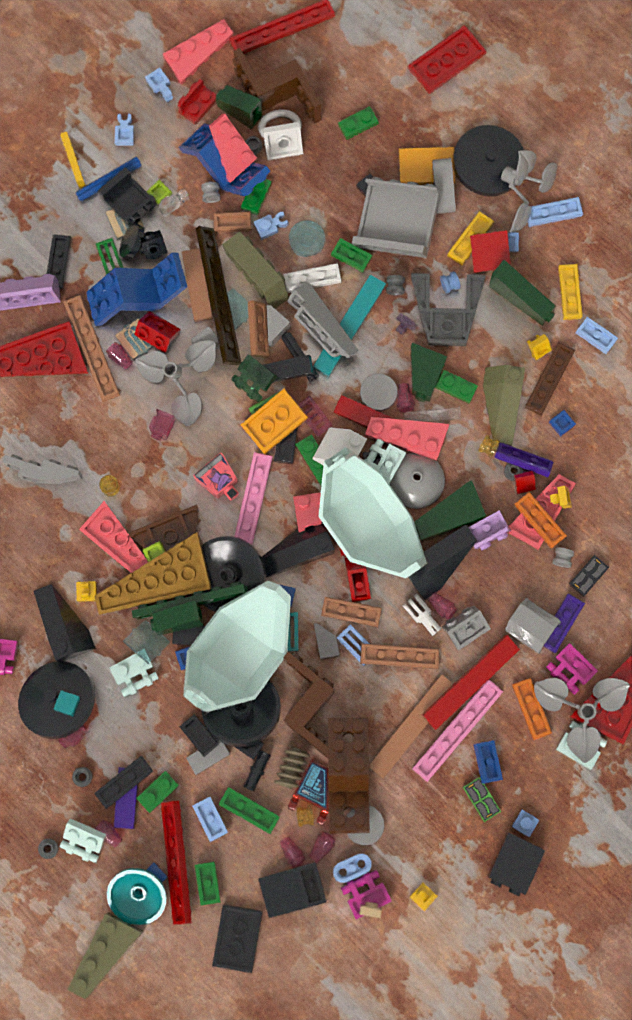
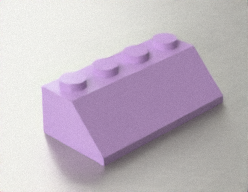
M44 274L42 277L37 278L29 276L23 278V280L8 279L0 283V311L61 302L59 281L52 274Z

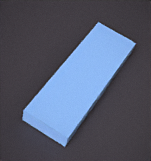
M579 197L532 206L531 215L527 223L528 227L581 217L583 211Z

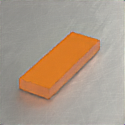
M530 492L514 504L551 549L567 537Z
M531 678L512 684L532 739L536 740L552 734L543 708L535 696Z

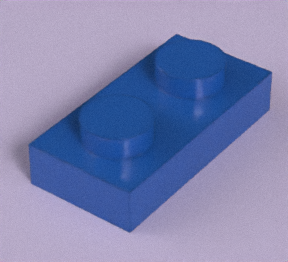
M494 740L474 744L482 784L503 780Z

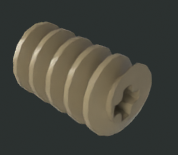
M289 746L292 750H285L289 757L282 758L286 765L279 766L284 772L276 774L281 780H274V783L292 789V787H299L295 780L302 779L298 772H304L305 770L300 765H307L303 757H310V754Z

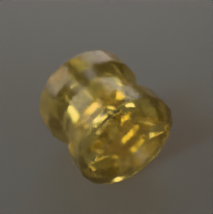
M486 435L478 452H484L488 457L492 458L500 441L492 440L490 436Z
M106 475L101 478L99 487L106 496L113 497L119 493L120 484L114 476Z
M312 805L303 809L296 807L298 827H303L304 824L314 825Z

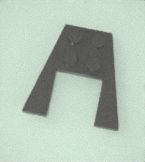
M411 273V281L428 345H467L486 275H467L466 309L429 308L430 274Z

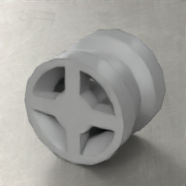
M207 182L201 185V189L204 192L202 196L203 202L215 203L220 201L221 198L218 193L220 187L218 183Z
M560 547L555 548L556 557L553 559L552 564L571 568V558L574 556V551Z

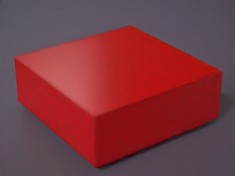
M533 471L514 475L517 494L536 490Z

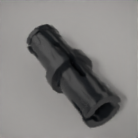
M262 750L259 751L253 766H250V773L243 787L255 791L261 776L265 774L264 769L271 757L270 754Z

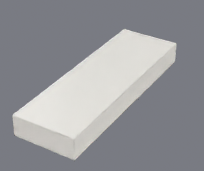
M338 263L283 274L287 293H292L295 288L305 283H309L313 288L341 283Z

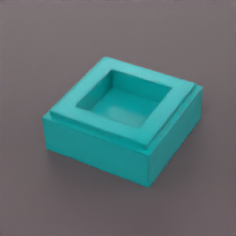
M61 691L54 710L74 716L81 698L77 695Z

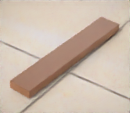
M81 295L63 301L102 402L120 396Z
M441 675L369 764V768L382 779L385 778L428 724L422 714L453 685L445 676Z

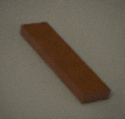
M558 342L525 406L526 409L542 416L575 352L574 349Z

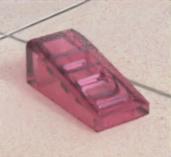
M309 395L298 405L302 409L309 403L310 407L303 411L306 415L314 409L315 413L305 420V423L319 437L333 425ZM319 415L320 419H318L315 423H312L311 420H313L316 416ZM324 421L325 424L317 430L316 426Z

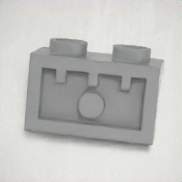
M475 606L465 608L460 615L450 618L442 626L458 650L491 629L481 611Z

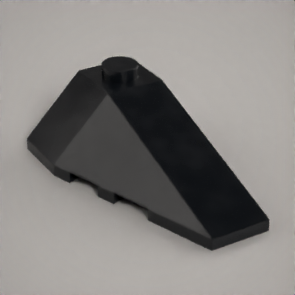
M323 522L315 527L313 525L309 526L302 532H299L298 529L264 554L262 559L265 565L266 578L335 554L333 544Z
M467 525L424 551L427 564L408 577L424 600H427L442 589L458 565L477 542V539Z
M52 584L33 591L50 647L57 662L66 661L96 649L88 628Z

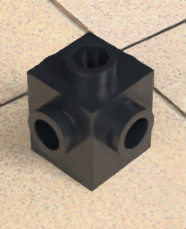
M160 230L145 232L144 237H140L142 243L139 250L141 255L145 254L147 260L158 259L161 255L168 253Z

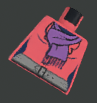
M219 453L193 475L195 481L217 499L225 494L232 501L239 495L238 491L233 487L238 482L237 477L222 453Z

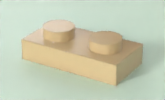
M365 901V905H360L359 914L380 918L382 910L378 908L377 903Z

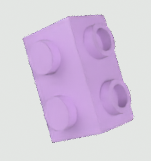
M500 510L468 527L477 539V542L473 545L474 548H480L481 551L492 546L490 542L496 539L501 541L509 536L507 533L511 531Z

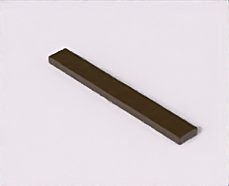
M198 226L195 229L223 364L238 366L242 362L214 228Z

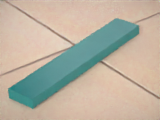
M372 275L368 277L340 322V326L351 341L386 287L385 282ZM323 349L313 367L320 373L330 377L342 355L332 357Z

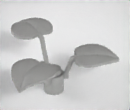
M530 150L518 151L519 161L517 170L508 166L501 175V179L509 183V188L513 189L524 201L517 210L509 233H515L524 228L529 221L532 207L528 205V200L515 186H520L523 180L527 179L541 183L539 191L545 193L551 189L556 179L558 165L554 162L546 166L542 179L528 176V173L533 170L537 159L536 154Z
M210 340L194 343L187 349L185 357L190 362L189 364L180 363L177 365L174 362H169L167 356L159 351L150 352L135 359L140 373L148 381L158 383L166 375L177 384L184 396H178L174 399L172 413L177 420L186 426H191L199 418L202 411V401L195 393L187 395L178 379L182 375V368L193 365L196 371L206 372L213 367L216 360V343Z
M548 678L534 684L535 696L543 708L549 711H558L561 709L563 702L578 709V715L584 719L582 728L576 727L570 731L567 737V745L571 752L583 763L590 761L599 749L601 738L596 728H586V725L590 719L595 717L596 707L599 702L600 706L606 711L620 709L625 702L629 683L614 678L603 679L597 682L593 688V695L597 698L593 705L583 703L579 706L565 700L568 696V687L561 679Z

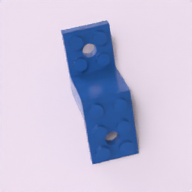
M204 123L178 147L182 153L196 156L223 191L237 195H249L254 190L253 187L263 182L267 178L266 175L270 172L266 165L252 163L231 183L228 182L225 168L220 160V153L215 146L209 128L210 124Z
M174 252L153 269L114 268L86 292L95 326H102L119 311H158L187 288V283L179 254Z

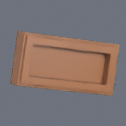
M251 212L214 213L215 233L251 231Z

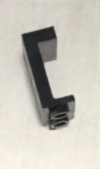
M126 167L98 190L100 198L128 227L134 223L138 224L146 213L152 212L157 205L155 197L149 195L132 178L130 171Z
M506 833L502 847L487 877L491 879L490 883L500 888L503 884L510 888L508 892L520 897V894H527L546 850L511 833Z

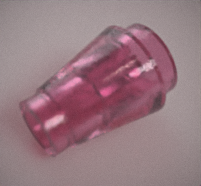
M115 342L106 350L107 357L125 370L133 364V361L121 344Z
M408 383L399 384L397 408L402 413L411 412L414 410L415 402Z
M436 592L428 600L438 614L447 620L458 609L455 607V603Z
M103 819L94 828L105 833L106 838L104 842L114 848L123 840L109 821Z
M325 831L318 834L309 857L319 863L335 846L336 839Z
M289 836L279 842L286 861L292 868L297 867L306 860L305 853Z

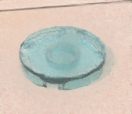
M310 220L296 223L289 233L290 247L292 251L302 257L317 255L325 244V233L322 227Z

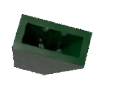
M229 85L218 91L216 95L217 107L252 130L263 117L261 100Z
M412 343L410 349L412 395L421 402H430L446 364L447 356Z
M196 600L152 613L153 619L150 620L152 631H155L158 635L204 626L201 607Z

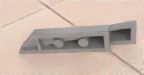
M305 283L293 290L287 301L298 310L294 317L332 357L342 355L346 356V358L355 355L358 352L357 347L309 283Z

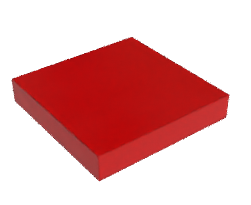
M507 230L470 235L474 273L496 270L503 260L511 265Z

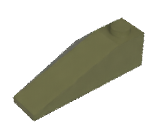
M501 365L485 368L483 391L485 393L492 440L495 444L500 442L510 446L513 444L524 379V367Z

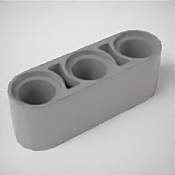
M451 158L432 160L434 185L441 193L437 214L455 212Z

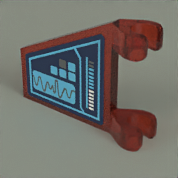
M311 759L299 783V787H297L288 804V809L294 811L300 799L321 809L316 823L319 825L324 824L329 814L328 767Z

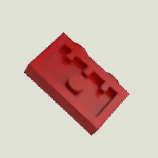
M199 79L197 83L195 82L191 85L189 92L179 99V113L197 125L216 103L217 94L204 86L203 80Z
M149 311L138 320L134 335L157 349L166 352L170 343L179 335L181 329Z

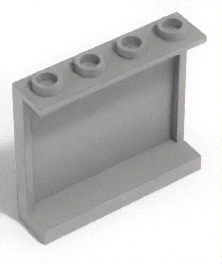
M378 177L366 179L365 182L368 184L364 207L358 234L353 236L352 244L360 249L427 258L441 195L438 188L432 184H425V186L418 185L415 182H407L405 184L394 179L390 181H383V179Z

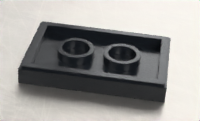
M223 904L212 963L213 967L252 973L263 911Z

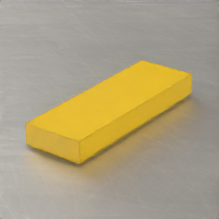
M66 131L61 133L60 136L77 185L81 189L86 185Z
M479 211L450 249L447 256L463 266L472 254L470 235L487 233L493 226L494 220Z
M577 264L559 265L558 273L563 320L582 319Z

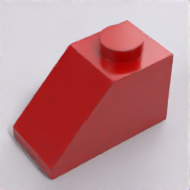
M344 558L352 602L371 599L366 566L350 562L348 558Z

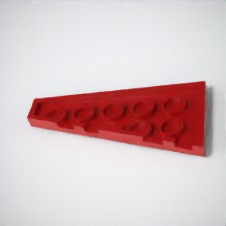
M69 321L0 346V377L89 374Z
M632 655L609 677L629 683L624 704L616 711H606L600 706L599 702L596 707L595 717L590 719L586 725L587 727L596 728L602 735L622 745L625 743L632 728ZM592 694L584 703L593 705L597 698ZM577 709L570 718L583 724L584 719L578 715Z

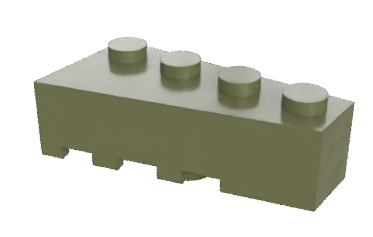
M238 232L222 244L224 251L240 272L243 271L244 277L250 285L253 284L261 299L266 298L268 305L276 309L289 299L284 284L285 278L281 272L274 270V266L269 259L265 260L263 258L264 255L258 247L255 249L252 246L253 242L248 236L244 237L241 232Z

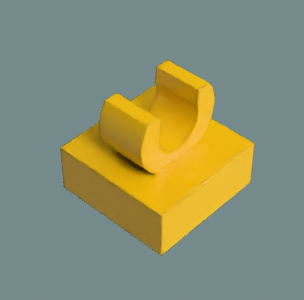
M545 334L541 336L536 335V339L532 342L530 340L527 341L532 357L535 360L552 351L549 339Z
M566 486L557 487L558 494L550 495L551 503H560V506L564 509L571 508L569 488Z
M96 581L76 582L77 602L95 601V595H97Z
M424 882L410 895V898L424 911L438 897Z

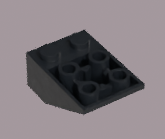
M316 862L258 878L268 918L327 903Z

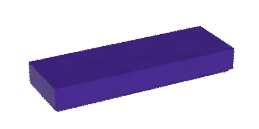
M501 442L494 457L549 477L554 463L551 460Z
M569 593L567 594L555 614V617L561 623L555 628L543 647L553 653L557 652L585 605L584 602Z
M119 767L118 774L125 768ZM138 785L116 802L114 828L135 829Z

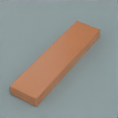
M200 249L181 251L194 322L211 320L213 317Z
M361 644L360 664L438 669L439 649Z

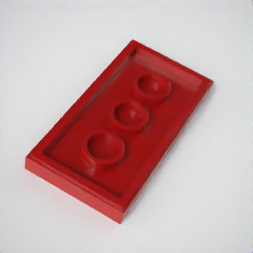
M464 25L408 65V69L425 90L431 94L485 56L487 51Z

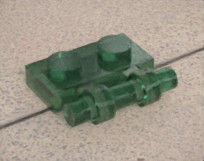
M248 354L237 368L242 374L240 377L234 375L231 381L235 383L239 390L245 391L250 399L260 402L262 395L259 394V389L267 391L277 376ZM248 379L254 382L251 387L247 384Z

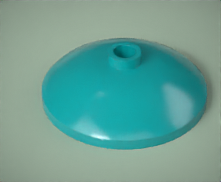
M129 868L120 871L112 878L107 888V901L112 912L121 920L134 925H144L155 921L161 916L166 907L167 893L161 880L153 873L141 868Z

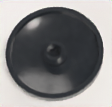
M494 125L474 127L463 134L457 142L453 152V168L459 181L470 191L483 196H499L512 190L509 188L510 184L501 179V175L508 166L517 170L519 161L518 151L524 149L520 141L504 128Z
M221 536L211 539L202 545L212 588L222 586L224 589L230 587L231 583L241 582V584L248 586L250 591L265 583L266 570L263 559L249 542L234 536ZM211 589L204 590V593L211 592ZM237 597L204 604V606L216 612L219 607Z
M56 661L41 666L27 678L21 688L18 710L22 722L34 734L47 739H59L73 734L85 724L92 713L95 703L93 682L83 669L70 662ZM61 691L77 695L81 698L74 716L54 710Z
M268 680L254 700L209 712L202 710V717L207 730L215 739L230 746L244 747L256 744L272 733L280 718L281 704L276 688Z

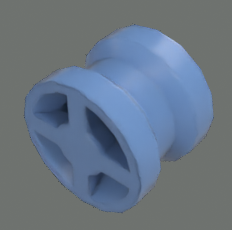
M455 271L450 272L447 276H440V282L446 294L450 293L452 289L458 290L461 288Z

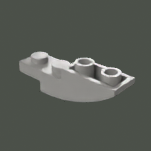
M14 454L11 457L5 455L3 463L7 467L19 470L18 476L21 479L30 482L59 484L82 478V474L78 471L77 467L72 465L62 466L59 461L54 459L49 461L43 459L41 466L40 463L29 460V463L22 461V457Z

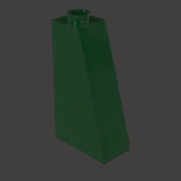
M503 260L492 273L489 287L543 326L546 321L549 323L555 316L554 309L556 305L508 262Z
M471 480L414 523L420 543L460 529L465 525L468 526L479 522L486 517V514Z

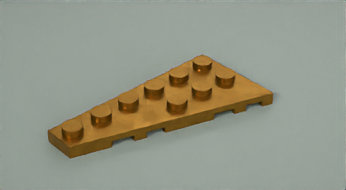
M199 532L191 535L95 595L99 615L212 589Z

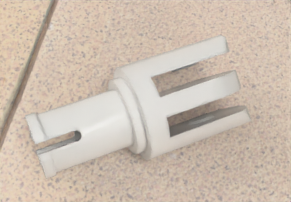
M416 593L414 597L425 609L424 612L411 598L408 602L419 614L418 617L407 604L402 606L416 623H422L433 636L442 627L432 618V610Z

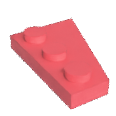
M222 114L209 125L215 146L220 153V160L225 168L227 181L231 183L257 157L226 114Z

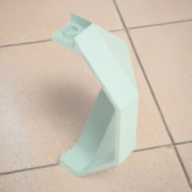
M346 447L325 460L319 518L349 561L403 578L409 577L427 564L413 517L383 474Z
M266 581L219 607L188 649L183 696L193 705L205 712L254 700L284 660L283 657L288 649L291 596L280 585Z

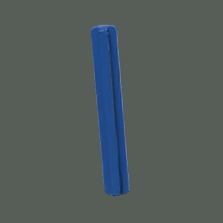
M137 157L132 158L76 191V196L80 201H83L98 192L101 187L125 167L130 172L141 167L140 160Z

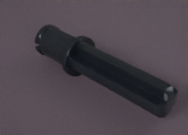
M286 332L281 336L282 341L294 358L305 355L290 332ZM313 367V374L306 377L309 382H313V379L316 380L319 374Z

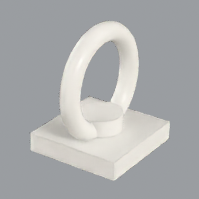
M274 110L261 118L258 130L265 141L267 160L303 154L302 124L299 116L294 112ZM277 117H286L294 122L265 128L271 119Z

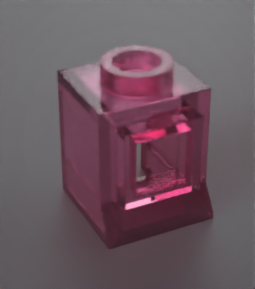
M156 408L157 415H154L149 425L150 436L159 441L161 439L167 441L176 420L173 419L174 415Z
M82 726L73 734L60 738L58 742L65 749L68 746L75 747L84 738L83 734L89 733V731Z

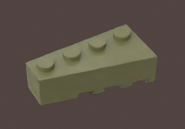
M110 913L105 914L67 990L84 999L88 998L144 931Z

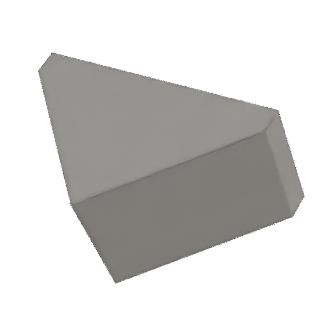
M267 305L269 347H273L291 327L290 322L271 305Z

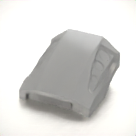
M526 598L510 618L505 630L521 643L540 654L544 644L555 628L560 625L561 621Z

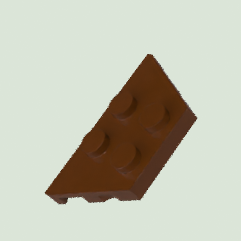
M196 504L129 532V535L144 549L161 541L165 551H168L197 532L199 508Z

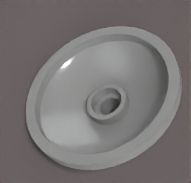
M408 453L395 473L390 486L405 507L421 509L432 505L441 496L445 485V476L442 467L436 460L416 453ZM419 475L420 480H414L413 476Z

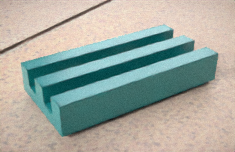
M298 612L290 613L287 652L299 651ZM290 617H294L295 647H291Z

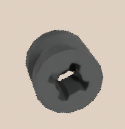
M390 275L387 277L388 287L386 288V293L396 296L403 295L405 293V288L403 287L405 277L400 275Z

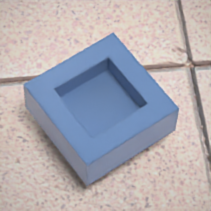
M508 233L509 252H519V233Z
M521 809L511 827L530 837L539 819Z

